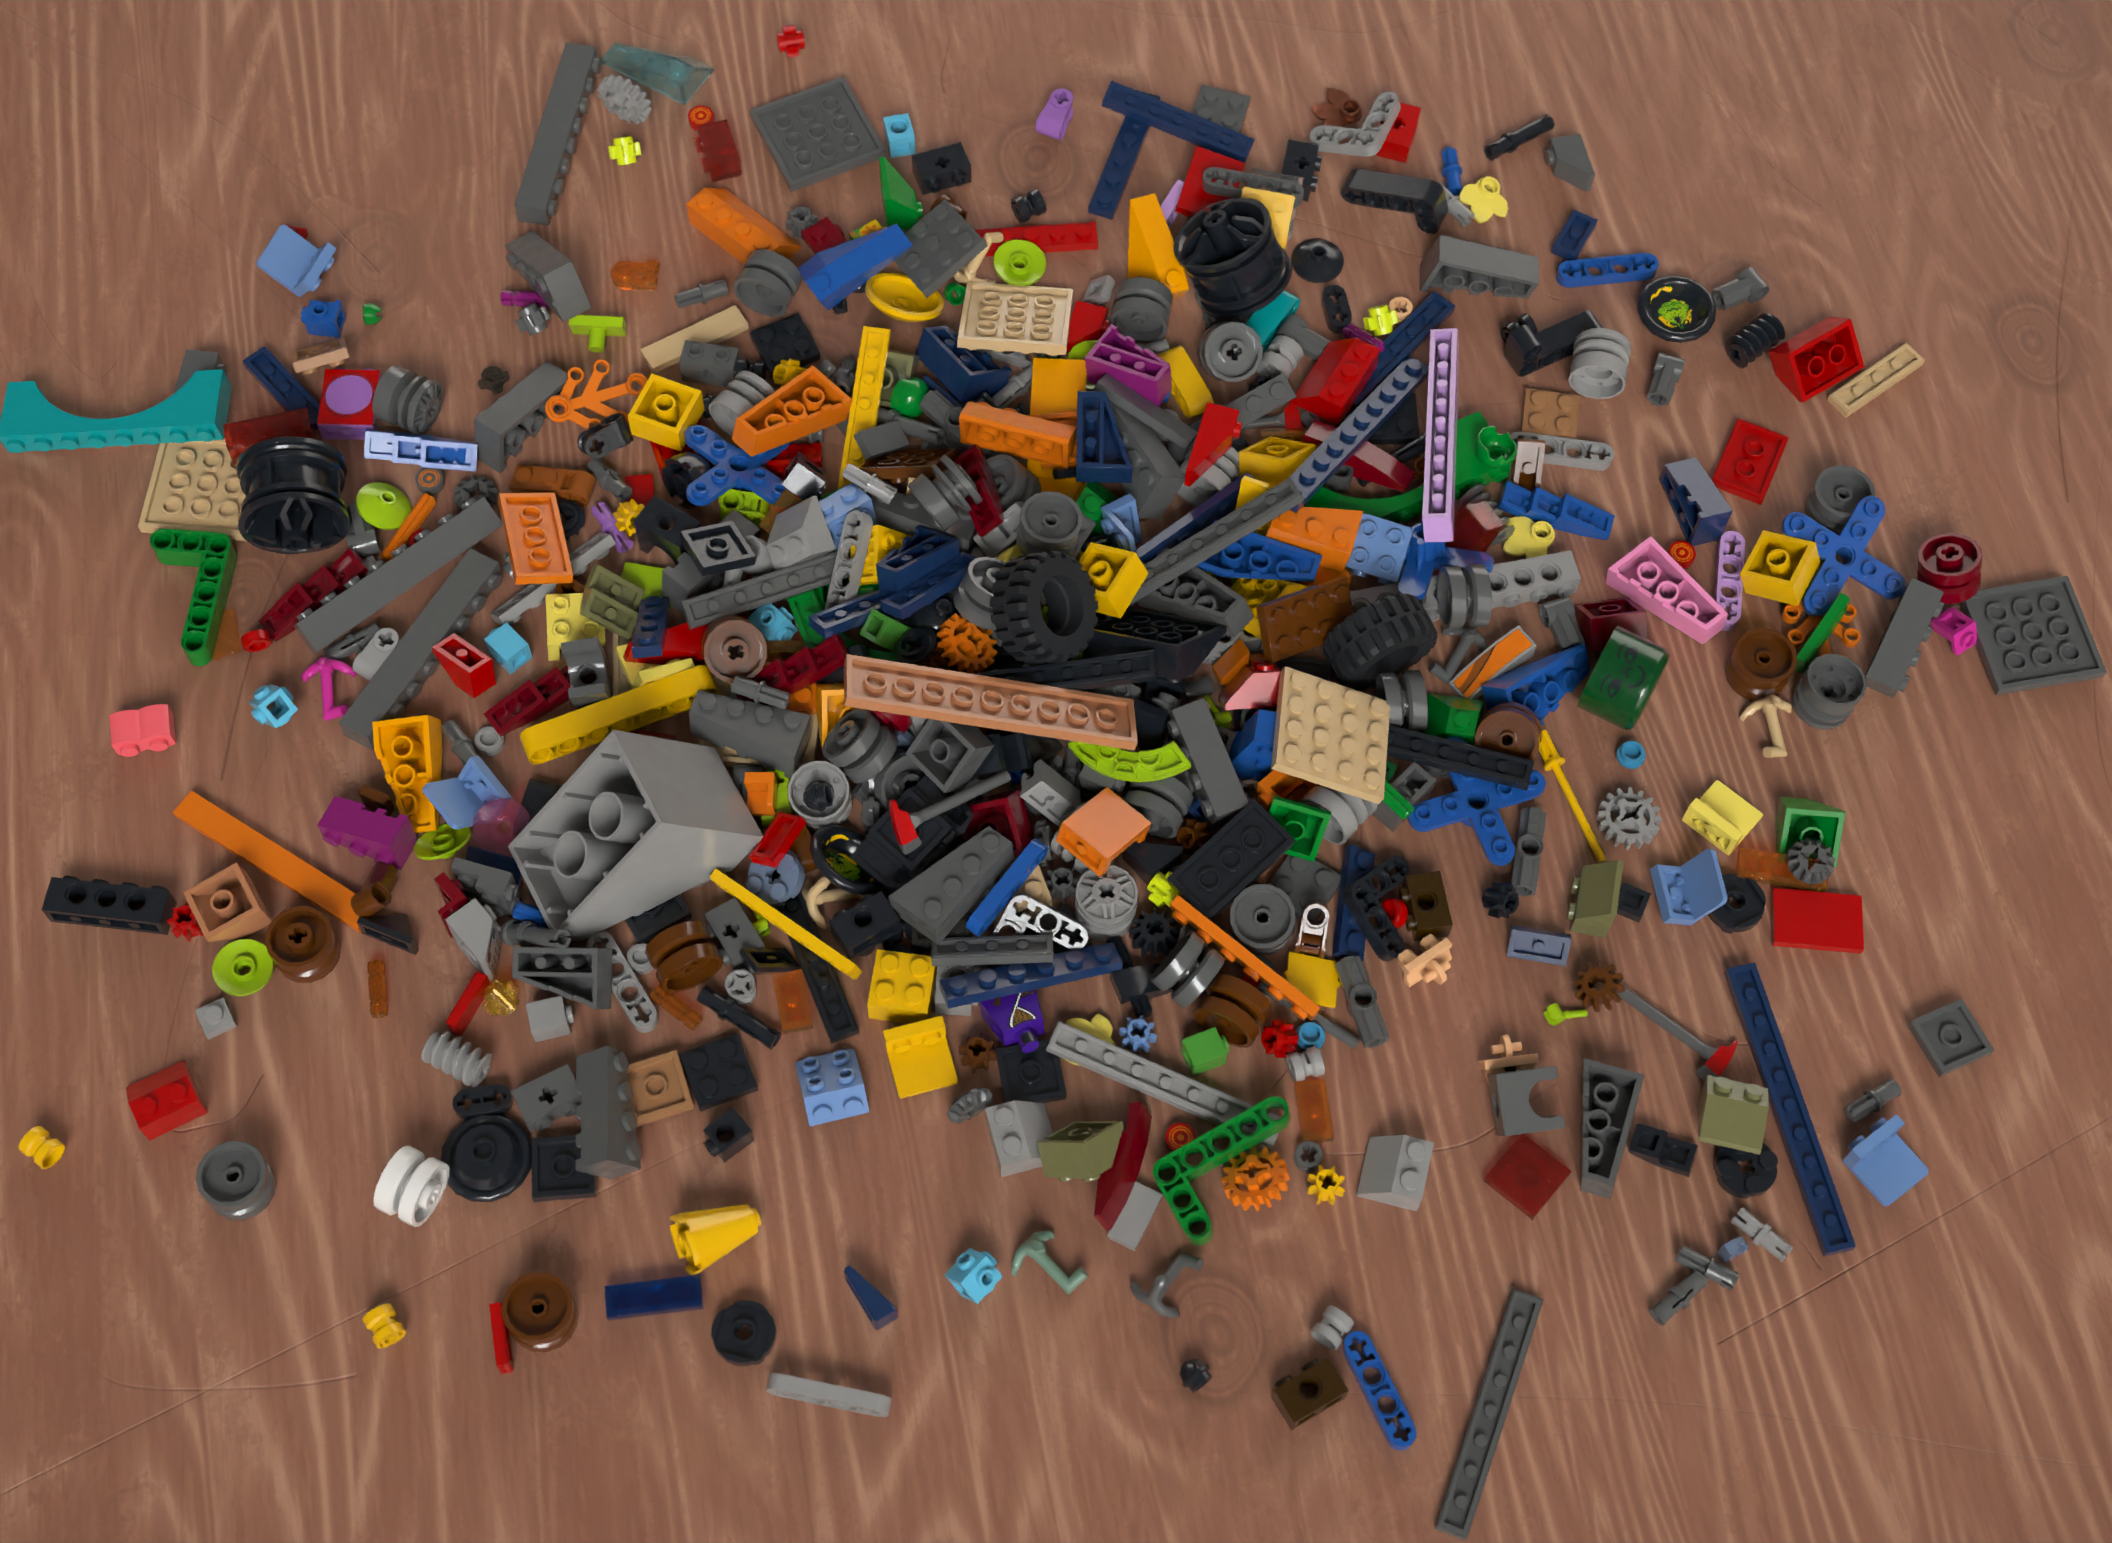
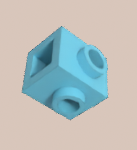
M772 604L759 607L748 618L763 634L767 646L771 643L778 650L788 643L798 631L791 622L794 617L783 606L779 609Z
M272 684L269 686L263 685L253 693L254 698L248 702L254 709L251 711L252 716L261 725L265 723L274 728L286 724L292 718V715L298 711V708L292 702L294 698L291 693L283 686L278 687ZM272 702L271 708L267 709L266 706Z
M968 1248L966 1252L962 1253L957 1258L956 1263L944 1275L962 1297L976 1304L985 1295L989 1294L994 1289L995 1284L1003 1277L995 1267L997 1261L988 1252L983 1251L980 1253L972 1248Z

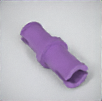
M597 503L602 509V513L594 505L591 513L601 525V531L612 536L616 543L614 546L619 553L627 552L622 542L630 550L634 543L625 530L619 531L615 526L617 520L607 503Z

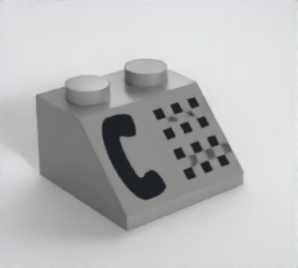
M473 899L445 919L457 946L480 973L487 975L492 985L496 981L502 941L499 936L501 928L496 922L497 917L487 904L481 906L476 899Z

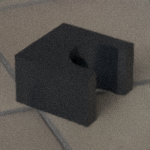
M654 495L634 519L640 550L649 554L654 546H657L672 558L676 567L678 564L677 558L684 552L687 553L679 540L680 531L701 527V522Z
M1157 677V681L1147 683L1142 700H1134L1137 746H1139V751L1162 747L1170 734L1167 726L1169 712L1155 707L1152 699L1157 698L1159 693L1163 692L1176 697L1182 703L1187 681L1182 680L1178 683H1169L1165 681V678Z
M1000 733L987 735L986 737L994 744V747L970 781L976 778L985 780L1004 770L1011 774L1034 768L1027 734L1015 733L1000 737Z

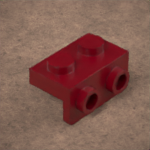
M827 216L801 231L802 239L815 255L818 252L847 242L841 227L837 223L833 224Z
M442 872L434 878L445 903L438 910V914L447 934L453 938L445 919L470 901L464 894L466 891L462 884L455 877L450 880Z

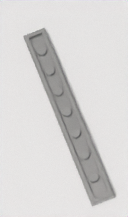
M1058 1021L1046 1051L1218 1126L1254 1106ZM1268 1113V1117L1277 1120L1281 1118L1273 1113ZM1247 1123L1242 1127L1241 1132L1245 1135H1251L1256 1131L1257 1126L1253 1123ZM1278 1133L1262 1141L1260 1144L1272 1149Z

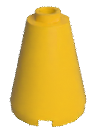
M748 1204L677 1213L670 1216V1220L674 1221L675 1224L669 1225L672 1241L679 1259L685 1257L689 1263L688 1266L684 1267L690 1275H695L758 1233V1226H761V1219L755 1208L751 1209Z

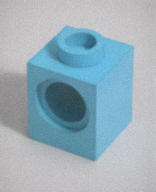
M909 114L883 117L884 136L890 158L916 154L915 135Z
M507 622L501 627L493 629L484 639L489 654L510 675L533 658L529 644Z

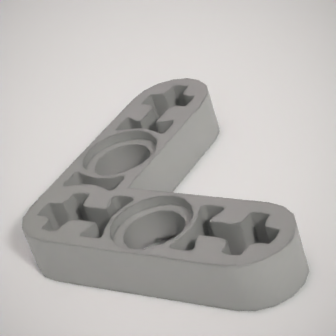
M1391 91L1380 94L1375 100L1361 129L1321 125L1311 131L1309 136L1311 143L1319 145V152L1363 157L1375 155L1381 149L1401 109L1397 94ZM1384 121L1381 126L1372 127L1374 123ZM1351 138L1348 143L1339 144L1341 140Z

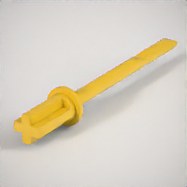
M1543 730L1542 740L1538 748L1545 765L1543 768L1545 771L1553 770L1597 861H1605V855L1561 768V765L1566 760L1558 754L1547 730Z

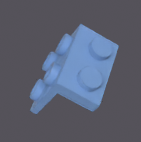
M281 225L259 256L256 265L296 296L301 297L309 290L314 292L320 285L322 279L319 276L322 271L326 272L333 264L335 259L332 256L337 248L327 242L317 249L287 225Z
M853 482L819 501L836 548L829 552V554L838 551L844 521L851 511L858 510L870 515L873 525H878L871 498Z
M1128 494L1101 507L1103 519L1100 523L1107 538L1111 539L1114 547L1134 552L1136 550L1135 544L1142 541L1136 500L1131 494Z
M1363 513L1352 553L1345 567L1352 568L1351 573L1365 578H1367L1368 574L1377 576V582L1386 585L1393 584L1394 582L1399 583L1403 573L1402 567L1412 539L1413 529Z
M479 755L468 759L457 778L426 783L422 789L429 801L453 829L497 821L512 797Z
M1714 849L1704 850L1680 867L1657 864L1650 869L1663 923L1691 926L1727 902L1728 897Z
M841 1049L833 1053L807 1057L795 1063L809 1127L869 1113L864 1082L854 1049Z
M1897 1114L1888 1121L1883 1117L1870 1128L1873 1133L1866 1139L1862 1135L1857 1137L1848 1145L1851 1151L1842 1161L1877 1201L1885 1207L1891 1205L1921 1181L1929 1172L1927 1166L1897 1135V1132L1905 1124Z

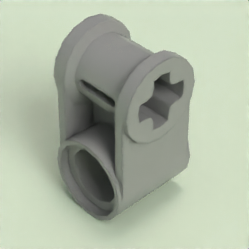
M383 628L377 631L364 650L355 658L352 666L353 671L370 681L400 642L398 633L391 628Z

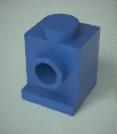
M310 300L309 306L303 307L301 311V321L305 324L308 334L340 338L347 317L341 300H335V303Z

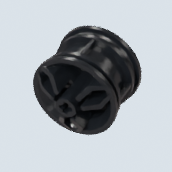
M1232 198L1214 203L1202 209L1182 226L1174 241V255L1193 282L1197 303L1206 314L1212 317L1223 319L1237 318L1264 308L1284 291L1292 275V263L1288 254L1282 249L1274 235L1269 211L1265 205L1254 199Z
M278 437L258 442L247 448L239 456L236 465L237 476L240 480L241 490L246 497L241 504L238 529L241 536L248 543L265 551L292 555L322 551L338 544L346 537L350 528V519L346 511L345 502L341 498V492L345 486L347 463L340 451L316 439Z

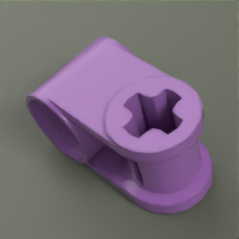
M1057 89L1053 91L1044 110L1041 111L1035 128L1037 133L1060 141L1062 140L1067 126L1073 117V108L1071 107L1073 95L1069 90Z

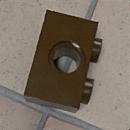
M1434 871L1405 875L1403 885L1399 887V899L1404 901L1407 906L1408 915L1405 922L1407 931H1412L1414 941L1422 940L1429 934H1433L1436 938L1448 937L1453 923L1441 872ZM1425 903L1429 905L1431 909H1421L1418 906V904Z
M1328 1357L1321 1362L1316 1358L1305 1364L1301 1368L1303 1372L1292 1378L1289 1374L1274 1384L1276 1388L1273 1390L1271 1398L1291 1430L1346 1398L1349 1390ZM1302 1385L1312 1386L1316 1391V1396L1311 1398L1305 1397L1300 1392V1387Z

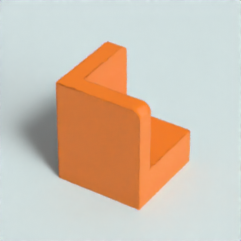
M745 772L744 784L747 789V808L751 815L776 816L778 781L775 773Z

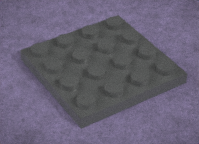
M844 76L749 110L752 122L791 192L879 160V157H886V150Z
M2068 576L1978 590L1969 600L1960 602L1964 614L1976 621V645L1995 695L2103 678L2107 673Z

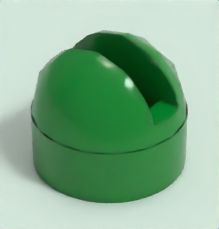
M951 282L944 288V297L950 304L960 305L964 302L966 289L959 283ZM952 291L957 295L955 298L951 294Z
M373 303L363 304L364 325H374L381 321L383 316L376 315L377 312H382L380 306Z

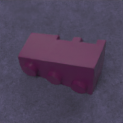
M1112 323L1085 357L1087 382L1097 384L1108 373L1157 406L1161 404L1172 389L1170 364L1149 349L1143 350L1135 344V339L1132 337L1123 336Z
M335 796L317 824L323 836L322 839L335 847H338L339 844L347 847L351 853L363 858L366 855L373 858L376 863L391 864L401 870L418 840L408 816L399 814L398 818L386 816L387 811L378 808L376 812H371L364 809L366 806L363 803Z

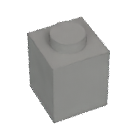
M562 995L526 1003L530 1030L535 1042L571 1034L569 1023L575 1022L571 1004L565 1005Z

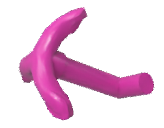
M322 656L302 673L301 679L305 683L319 672L321 676L323 719L328 721L343 717L348 711L346 705L334 707L333 669L355 677L357 673L353 671L352 667L340 660L328 659Z

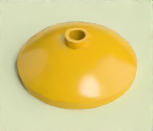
M897 273L876 274L867 280L865 286V293L870 302L882 313L897 321L910 323L929 321L939 316L944 307L943 297L937 290L926 298L907 275Z

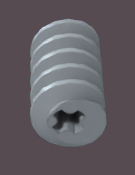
M438 1031L431 1034L421 1054L422 1061L428 1064L431 1063L435 1069H442L444 1074H452L455 1080H462L466 1086L472 1085L474 1088L477 1087L489 1071L493 1057L492 1054L487 1053L481 1059L482 1049L480 1047L470 1053L472 1043L466 1042L460 1047L462 1038L456 1036L450 1042L452 1035L450 1031H445L441 1036H439Z

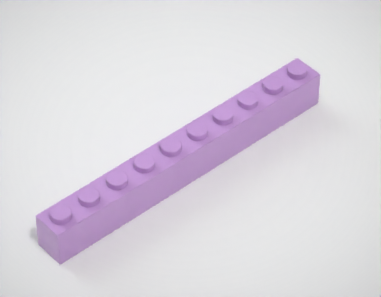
M1458 328L1430 330L1422 511L1425 542H1451L1454 535L1459 383Z

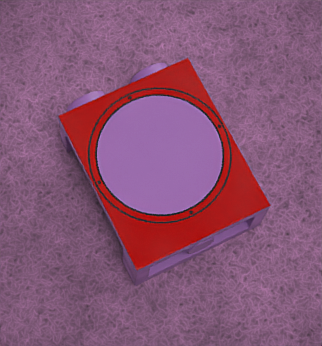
M345 368L325 369L317 426L323 439L365 440L366 429L378 430L372 411V401L375 389L382 377L380 370L370 368L363 370Z

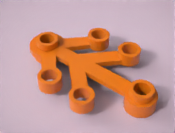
M599 359L592 367L593 373L582 395L570 399L575 386L579 385L584 378L582 369L572 367L566 375L567 381L560 395H554L547 400L545 413L554 422L562 423L569 420L585 428V431L589 429V424H598L601 421L596 418L589 419L575 411L584 407L604 418L622 413L626 423H628V415L624 411H616L600 402L627 394L638 397L647 382V378L641 373H633L628 377L626 383L596 391L602 378L610 370L609 363L606 360ZM601 364L606 368V371L601 373L597 371L596 366ZM577 372L580 375V379L573 380L570 374ZM637 382L640 384L641 389L634 390L631 384ZM554 406H561L564 410L563 413H556Z
M1802 599L1798 606L1790 604L1784 608L1782 619L1786 623L1793 624L1798 621L1801 612L1804 610ZM1851 604L1847 608V612L1851 616L1844 614L1840 620L1843 623L1852 622L1857 613L1856 608ZM1787 612H1793L1795 616L1792 617ZM1826 613L1821 616L1810 615L1797 629L1789 631L1787 638L1795 648H1799L1802 645L1805 637L1813 629L1817 628ZM1839 623L1832 632L1849 648L1855 647L1861 639V634L1857 629H1846ZM1847 635L1853 636L1855 640H1850ZM1791 636L1797 637L1799 641H1794ZM1829 638L1818 652V657L1831 654Z

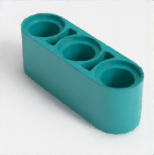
M1286 290L1270 304L1256 311L1245 324L1251 327L1260 337L1263 354L1273 341L1276 331L1289 315L1296 313L1300 305L1301 299Z

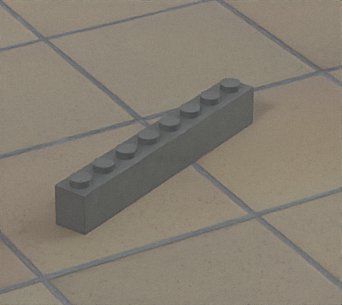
M572 43L565 44L514 204L517 218L520 222L549 226L552 216H555L557 213L558 195L563 194V179L565 174L568 175L570 171V156L576 152L577 134H581L583 129V114L588 113L589 95L594 93L595 76L601 71V58L597 56L596 47Z
M472 497L460 506L463 510L456 516H453L450 512L438 520L437 523L440 527L432 532L427 528L414 537L417 541L409 548L403 544L391 552V555L394 557L385 564L382 560H379L367 569L370 572L368 576L361 580L357 575L344 584L347 590L337 596L335 592H332L320 601L323 605L314 612L310 607L298 615L296 618L299 622L294 625V628L313 654L503 525L502 521L485 497L478 501Z
M471 548L467 551L339 721L346 737L374 751L372 722L402 718L406 706L412 698L415 699L419 695L423 683L428 677L434 675L438 668L439 660L433 653L432 647L453 633L458 636L468 629L475 613L481 611L485 606L490 593L500 586L503 575L499 562Z

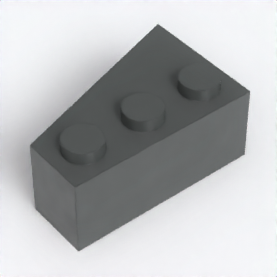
M513 947L512 978L560 994L567 999L581 1002L596 1010L611 1009L612 948L566 947L565 949H559L555 947Z

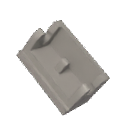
M1040 759L1034 763V775L1032 778L1027 773L1023 774L1020 797L1060 827L1062 822L1081 805L1080 790Z

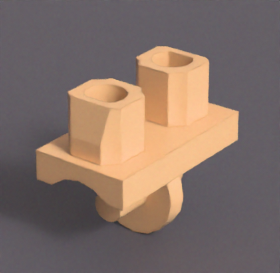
M1429 934L1419 943V948L1423 953L1418 957L1410 949L1398 955V965L1404 972L1405 984L1410 988L1422 979L1425 983L1431 980L1438 984L1446 982L1447 976L1445 971L1451 968L1449 961L1452 960L1449 949L1452 947V943L1447 938L1440 941L1433 934Z
M1501 1035L1500 1044L1491 1045L1490 1051L1492 1055L1501 1053L1502 1058L1478 1061L1479 1070H1484L1488 1083L1487 1074L1505 1072L1504 1067L1514 1066V1071L1535 1068L1534 1063L1539 1062L1538 1053L1513 1056V1052L1522 1051L1521 1042L1511 1043L1508 1035Z

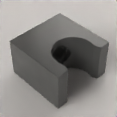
M598 637L561 643L571 688H568V695L575 709L577 710L612 697L606 652ZM588 674L597 675L593 683H583L584 677Z
M1556 1066L1487 1074L1497 1136H1511L1565 1128L1564 1117L1556 1115L1541 1117L1532 1110L1529 1103V1093L1537 1082L1553 1080L1558 1077Z

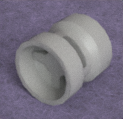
M1317 1046L1309 1047L1300 1054L1297 1052L1286 1054L1287 1068L1294 1083L1302 1082L1308 1076L1319 1077L1325 1074L1324 1062Z
M1329 1305L1322 1313V1321L1314 1325L1310 1334L1321 1345L1336 1351L1342 1343L1341 1337L1344 1333H1348L1351 1330L1354 1322L1345 1312Z

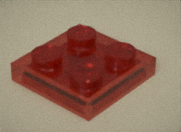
M1520 1134L1485 1176L1483 1181L1533 1220L1572 1171L1525 1134Z

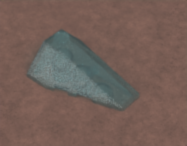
M614 43L601 58L602 64L683 105L687 104L714 72L712 67L693 57Z

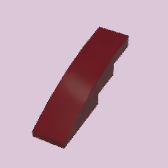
M1315 420L1304 434V443L1314 444L1318 448L1337 427ZM1368 441L1343 464L1354 468L1353 477L1401 492H1405L1415 477V472Z
M974 444L954 461L973 480L983 500L976 505L968 496L965 498L972 509L969 511L978 535L984 537L1003 523L1004 518L998 490L982 448Z
M349 548L330 568L323 565L305 584L297 582L259 620V623L265 630L269 631L273 641H279L296 630L294 625L299 622L296 618L298 615L310 607L313 612L322 607L323 605L320 601L332 592H335L337 596L347 590L344 584L357 575L361 579L369 572L367 570L368 566L356 551Z
M834 634L814 649L806 646L786 661L776 659L750 680L759 683L765 681L767 686L792 695L843 666L846 654L849 653L842 637ZM736 694L738 699L754 702V699Z
M556 666L535 683L528 680L484 713V716L500 737L527 725L570 700L568 688H571L568 666L561 670ZM588 674L584 677L583 683H593L597 675Z
M1141 1102L1129 1103L1127 1129L1122 1131L1112 1167L1101 1173V1177L1098 1179L1094 1216L1105 1230L1113 1228L1127 1203L1147 1148L1152 1116Z

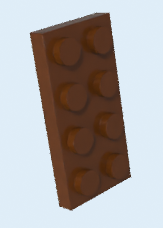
M1339 576L1256 606L1265 662L1274 663L1322 645L1328 633L1332 632L1337 624H1341L1346 617L1353 615L1348 577Z

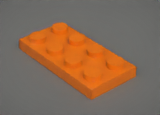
M555 492L499 493L498 505L515 585L572 583L574 575Z

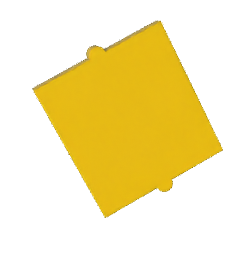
M1289 951L1286 971L1283 973L1285 980L1315 1004L1335 1008L1337 989L1341 985L1334 967L1337 961L1320 959Z

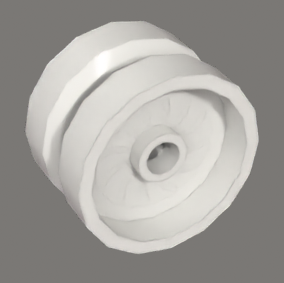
M403 1146L390 1159L381 1174L374 1194L375 1208L388 1215L398 1213L401 1221L413 1227L421 1226L434 1212L442 1198L449 1178V1166L434 1157L425 1160L423 1152L411 1146Z

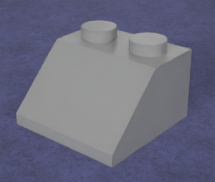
M812 496L776 515L766 545L775 571L821 557L836 549L817 496Z
M1015 1100L985 1108V1122L1000 1176L1004 1177L1043 1167L1037 1142L1053 1133L1045 1104Z
M1407 1135L1370 1137L1356 1196L1417 1212L1423 1197L1434 1142Z

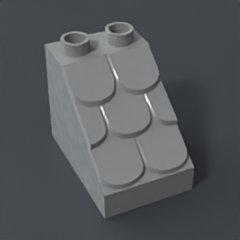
M612 730L508 845V848L548 928L567 930L570 935H563V937L571 938V941L581 942L631 916L637 917L643 914V912L689 889L702 886L711 881L709 876L715 868L724 874L732 871L764 836L714 747Z

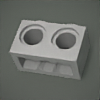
M1023 501L1015 502L1003 512L1004 522L984 537H980L978 534L973 537L987 557L994 558L1016 543L1020 512L1024 505Z

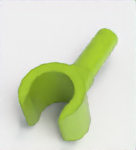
M1204 696L1205 701L1211 705L1210 711L1217 729L1231 728L1230 722L1232 718L1230 712H1219L1210 696Z
M754 912L757 921L752 923L759 937L763 938L770 934L766 918Z
M1558 1003L1549 1005L1546 1008L1547 1011L1543 1012L1551 1026H1556L1565 1019L1588 1016L1587 1009L1562 1012Z

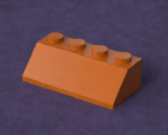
M704 188L686 203L689 223L743 264L754 250L765 249L774 251L789 260L801 249V245L726 188Z
M968 401L959 416L961 443L972 446L976 444L981 448L1063 468H1068L1076 442V427L1067 422H1053L1045 420L1039 415L1028 416L1010 408L999 409L991 407V405L985 402L974 403Z

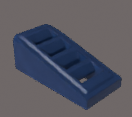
M850 1265L844 1268V1277L875 1329L879 1330L898 1318V1310L887 1298Z

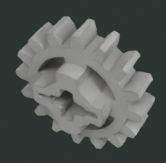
M610 74L609 77L605 76L599 84L597 91L600 94L598 98L604 100L603 106L611 114H617L620 120H626L628 124H631L633 121L638 125L640 122L643 123L650 114L652 108L649 105L651 102L644 98L646 93L642 92L638 85L633 86L630 79L626 80L621 75L615 77L613 74Z
M1632 787L1628 788L1627 793H1623L1618 788L1614 795L1608 793L1605 800L1601 801L1598 810L1600 811H1598L1596 820L1601 822L1598 830H1606L1607 833L1604 839L1609 840L1613 838L1615 840V847L1621 842L1624 843L1626 850H1629L1631 844H1634L1637 849H1641L1643 841L1649 845L1653 836H1656L1660 829L1658 826L1662 821V817L1656 816L1660 808L1659 806L1652 807L1653 798L1644 799V791L1642 790L1636 795L1633 794Z

